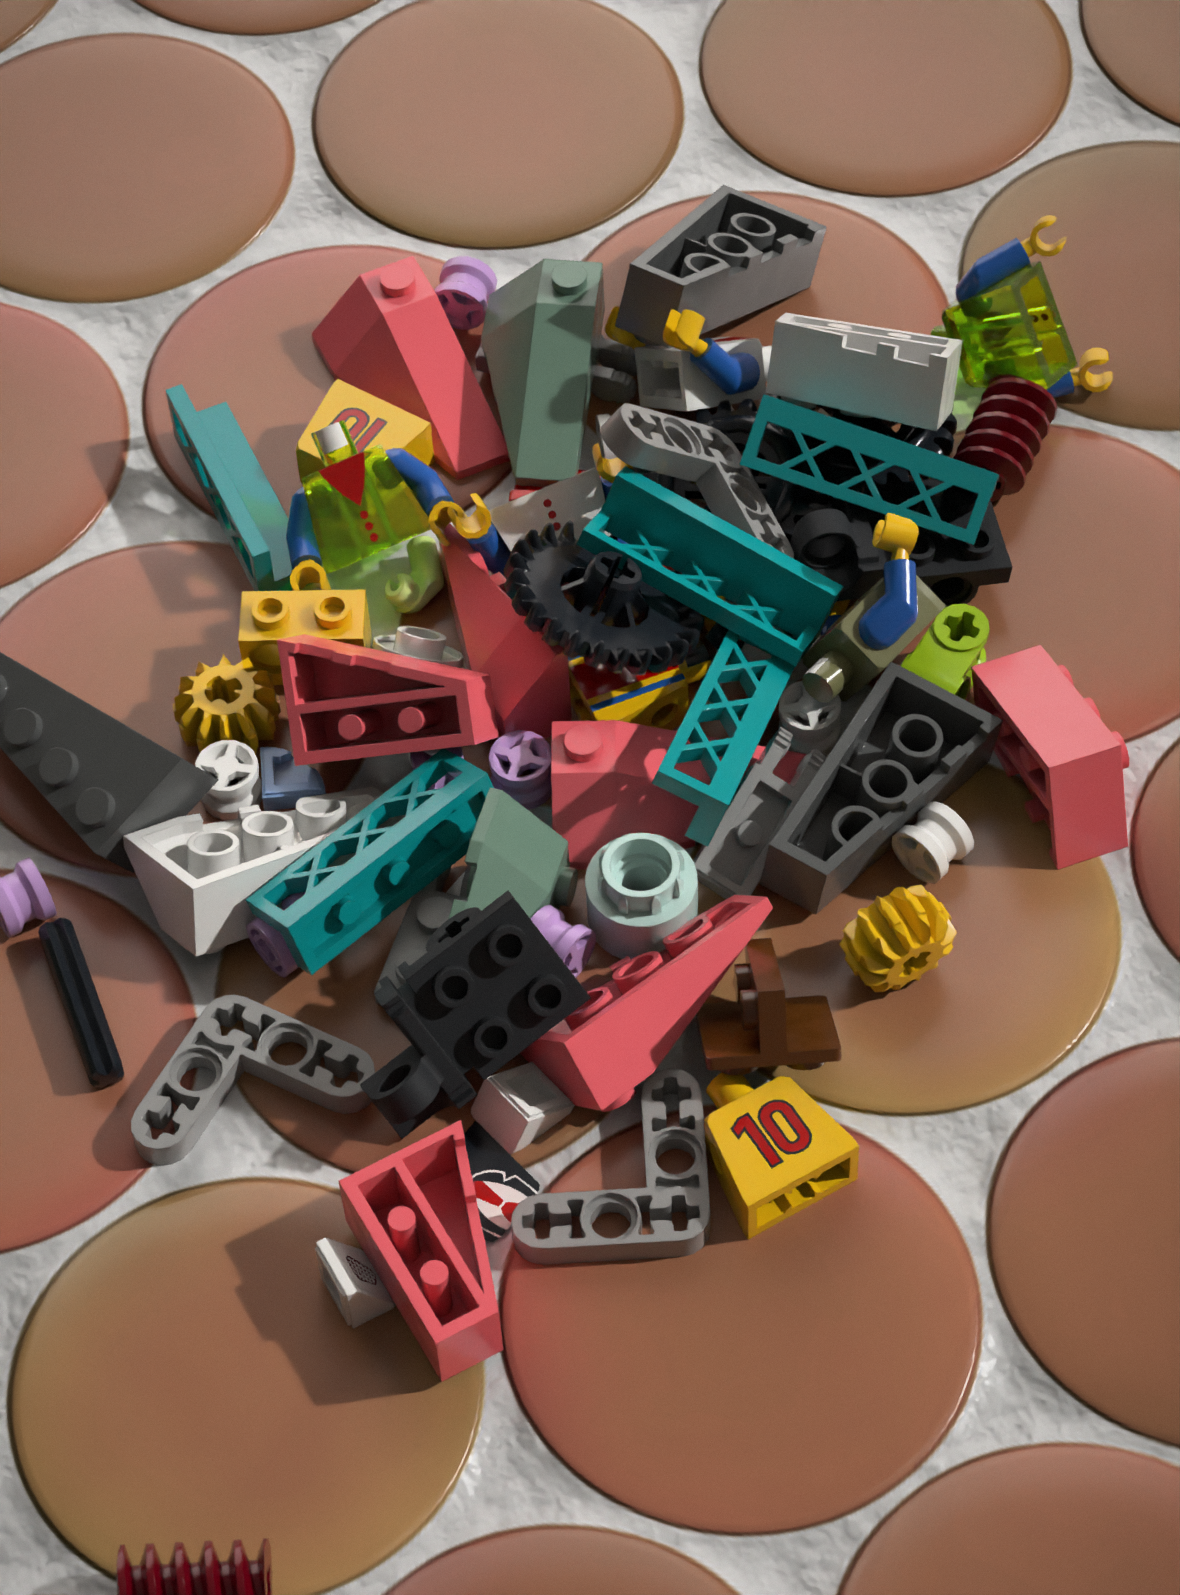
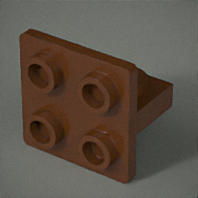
M750 939L745 946L746 963L734 964L736 1001L703 1004L696 1014L706 1069L710 1071L719 1070L727 1075H746L756 1071L758 1067L786 1065L795 1070H813L820 1068L825 1062L840 1061L842 1059L841 1044L827 997L817 995L785 998V988L772 939Z

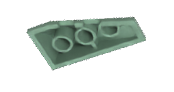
M543 259L489 295L481 343L485 361H487L492 390L495 401H497L503 435L516 485L547 487L578 474L605 313L603 263Z
M490 787L465 857L466 865L471 866L467 883V902L454 899L448 919L472 907H478L482 911L508 890L530 919L538 910L547 905H552L558 910L560 906L569 907L577 887L578 870L570 868L568 841L506 792Z

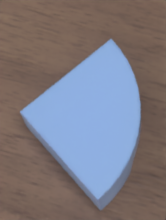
M260 747L262 799L265 811L296 808V802L300 798L326 794L323 779L315 768L312 769L308 765L295 766L294 757L286 749Z

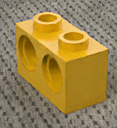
M366 589L242 591L238 637L241 659L244 660L249 657L256 671L267 670L268 675L273 680V685H283L277 644L278 639L306 634L371 648L372 633Z

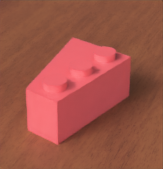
M306 634L277 640L295 766L469 746L498 738L490 674Z
M1041 645L972 666L975 706L1003 720L994 752L1007 776L1020 774L1033 797V800L1025 802L1024 806L1032 823L1045 820L1048 825L1052 841L1049 855L1057 870L1128 847L1123 769L1129 766L1126 744L1117 731L1110 732L1102 722L1094 701L1089 697L1083 698L1077 691L1068 669L1064 665L1057 666Z
M461 1120L339 1180L345 1220L441 1382L503 1351L499 1309Z

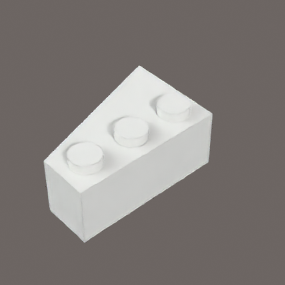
M784 313L775 321L766 393L781 396V400L804 408H816L818 404L840 409V413L860 418L876 417L937 431L953 409L963 340Z

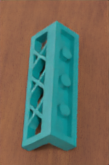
M182 384L166 389L174 437L254 591H293L290 584L292 566L286 540L288 517L227 402L197 412Z
M763 394L740 461L742 466L885 515L893 513L915 522L917 526L972 545L975 544L989 501L992 499L999 479V474L766 394ZM768 423L793 431L803 454L781 465L757 458ZM803 435L826 443L810 450ZM835 446L851 451L862 473L840 485L825 481L814 459L815 456ZM861 455L884 463L868 470ZM807 461L814 477L790 468ZM893 466L908 470L921 494L899 505L891 504L882 500L872 477ZM920 475L943 483L926 490ZM866 481L873 497L848 488ZM952 486L978 494L967 528L964 529L941 521L930 497ZM924 500L932 517L907 508Z
M624 466L616 475L602 509L582 530L577 541L578 546L595 555L605 551L622 554L623 557L618 566L621 570L626 560L630 558L639 566L643 582L795 667L819 637L844 587L627 466ZM607 531L628 544L620 543L605 535L604 532ZM663 566H669L682 574H676ZM717 596H723L737 605H731ZM772 626L779 627L784 631L797 637L798 639L794 640L789 636L783 634L782 632L774 629Z
M728 630L652 781V784L699 806L685 836L707 847L735 794L795 668L794 665L731 630ZM737 640L744 641L772 655L771 659L747 662L736 643ZM739 681L748 698L728 701L719 683ZM720 720L729 738L709 741L699 723ZM700 760L711 779L710 784L707 785L674 769L676 763Z
M445 748L439 750L249 896L246 902L252 914L279 931L297 966L313 975L467 854L469 843L489 788H494L488 773ZM446 774L454 777L443 788L427 791L429 787ZM405 815L394 826L378 829L389 818ZM356 853L355 856L343 865L328 867L340 856ZM305 892L302 897L284 911L276 906L291 894Z

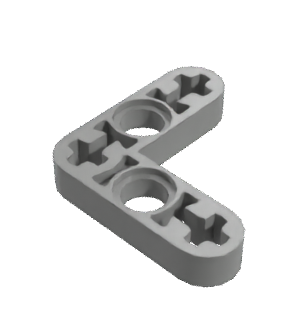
M626 403L601 426L600 433L603 441L620 460L633 467L696 483L712 514L794 559L793 549L749 468L740 465L742 456L739 450L722 432L711 426Z
M235 994L221 996L213 1000L203 1010L135 1110L131 1119V1132L135 1147L143 1159L160 1166L171 1165L184 1159L193 1149L244 1071L331 1111L342 1114L356 1113L366 1108L372 1102L362 1090L360 1084L375 1073L374 1062L369 1054L361 1048L247 997ZM237 1021H243L245 1033L233 1029L227 1036L221 1035V1025L232 1027ZM252 1039L258 1041L257 1049L255 1051ZM295 1042L307 1049L305 1057L294 1065H280L271 1059L272 1052L283 1043ZM322 1057H324L326 1069L319 1066ZM193 1068H208L216 1074L214 1082L208 1088L201 1091L186 1090L179 1084L182 1076ZM351 1071L357 1072L359 1083L347 1081L343 1084L342 1088L335 1086L334 1076L346 1078ZM171 1100L178 1106V1109L175 1113L173 1111ZM172 1119L176 1133L172 1135L163 1132L157 1140L153 1139L150 1129L152 1127L164 1129Z
M668 1068L659 1070L649 1076L643 1085L641 1104L646 1188L542 1193L527 1197L514 1209L511 1219L515 1250L522 1258L531 1263L544 1265L671 1258L692 1255L704 1247L709 1239L711 1228L702 1092L699 1082L692 1074L682 1069ZM664 1095H678L680 1127L673 1126L667 1128ZM681 1149L690 1153L695 1163L684 1173L670 1174L663 1171L656 1161L667 1150ZM614 1212L625 1216L630 1222V1227L620 1237L604 1238L596 1234L592 1229L593 1222L604 1213ZM642 1212H650L651 1234L642 1235ZM686 1212L687 1230L674 1231L671 1222L672 1213ZM571 1216H580L582 1238H573ZM537 1220H549L551 1227L549 1238H536L534 1230Z

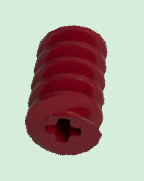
M999 374L989 379V386L981 396V402L973 413V419L968 424L965 436L960 441L957 453L953 459L999 474L992 499H990L991 502L998 501L1003 495L1018 493L1024 487L1026 475L1033 467L1034 457L1040 452L1042 440L1049 432V424L1057 415L1056 401L1044 387L1020 376Z
M265 1538L262 1540L256 1560H249L242 1540H234L227 1561L219 1560L212 1541H204L199 1560L194 1563L190 1562L183 1542H175L168 1564H161L154 1543H147L145 1545L139 1565H132L126 1546L124 1544L120 1545L117 1557V1595H272V1559L269 1539Z

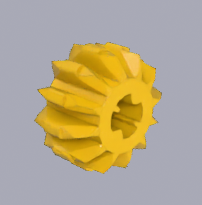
M224 654L219 664L214 667H209L198 661L195 671L196 676L180 677L179 695L174 697L173 713L175 721L179 723L181 738L186 742L187 747L198 746V750L201 752L212 743L221 740H236L248 745L256 755L257 748L259 747L258 740H273L276 730L275 721L279 720V714L281 713L279 696L275 694L273 680L268 675L267 670L256 671L249 657L235 666L231 665Z
M922 885L910 886L907 889L901 886L896 887L889 895L882 898L876 896L875 901L871 905L858 909V917L848 922L842 930L844 936L839 945L845 953V961L854 975H859L864 984L870 986L874 992H883L889 988L900 990L907 982L914 979L919 981L922 974L938 967V960L948 955L952 950V942L957 931L952 925V918L943 904L938 902Z

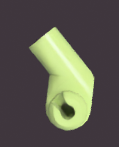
M429 536L415 537L406 546L411 573L409 575L406 573L397 574L398 584L391 579L386 583L384 589L385 597L392 604L394 610L399 613L411 614L419 612L443 588L444 576L436 541Z

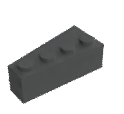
M722 185L630 263L615 327L632 333L638 341L644 344L670 348L671 346L663 341V330L671 309L680 313L684 309H688L702 315L705 318V322L700 334H703L805 290L811 286L827 226Z
M0 652V748L95 854L134 873L135 870L124 848L123 836L176 817L186 816L216 784L218 779Z
M891 662L769 844L760 885L815 915L819 913L892 848V836L903 826H914L917 823V814L929 802L943 803L990 761L1003 720Z

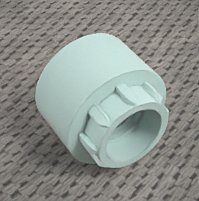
M628 833L622 835L600 848L592 857L587 867L585 888L588 926L596 933V942L613 956L620 959L629 956L632 959L646 952H660L666 949L662 942L664 937L675 932L686 922L698 916V878L695 864L686 850L666 837L650 833Z

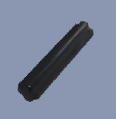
M58 918L54 922H45L39 928L38 934L90 1084L96 1088H104L109 1084H116L123 1079L125 1072L73 924L66 918Z

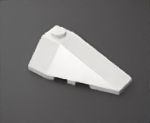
M367 787L303 797L296 802V810L284 812L261 811L258 804L238 807V819L203 824L200 813L180 816L124 835V848L161 930L196 957L202 954H212L219 952L226 945L249 937L246 926L257 918V916L252 914L246 902L249 896L383 793L375 787ZM405 815L389 818L378 829L394 826ZM356 853L342 855L328 865V867L343 865L355 856ZM280 902L278 905H276V906L279 907L280 909H281V904H282V902Z

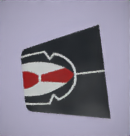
M475 1121L464 1133L465 1144L484 1238L488 1242H494L500 1239L511 1226L512 1214L517 1205L527 1197L537 1195L540 1185Z

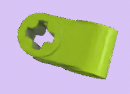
M952 604L945 607L936 616L915 650L904 659L901 667L966 700L968 693L973 687L971 667L986 662L984 646L990 631L989 620L975 606Z

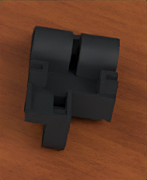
M855 475L838 478L836 485L854 478ZM934 479L922 480L926 490L943 483ZM915 481L876 485L882 500L894 505H899L921 494ZM856 485L851 488H848L860 493L859 488H856ZM864 486L863 494L873 497L869 487ZM952 486L930 498L941 521L966 529L978 494ZM833 497V509H820L810 512L796 523L790 545L793 549L795 560L844 586L837 601L859 599L884 577V564L891 561V552L872 545L875 526L879 520H885L886 515ZM924 500L907 508L932 517ZM991 500L989 501L974 545L918 526V538L909 555V560L916 563V575L946 607L952 604L969 603L975 597L981 585L1009 583L1012 564ZM825 535H830V536L825 537V538L817 539V538L822 537V536H825Z
M509 890L482 911L478 907L468 908L443 923L429 938L426 944V954L410 966L404 961L397 967L406 980V983L397 989L387 975L378 981L381 988L374 995L412 1045L362 1082L360 1086L402 1139L438 1111L450 1106L460 1109L477 1096L465 1076V1073L474 1067L483 1080L487 1079L591 999Z

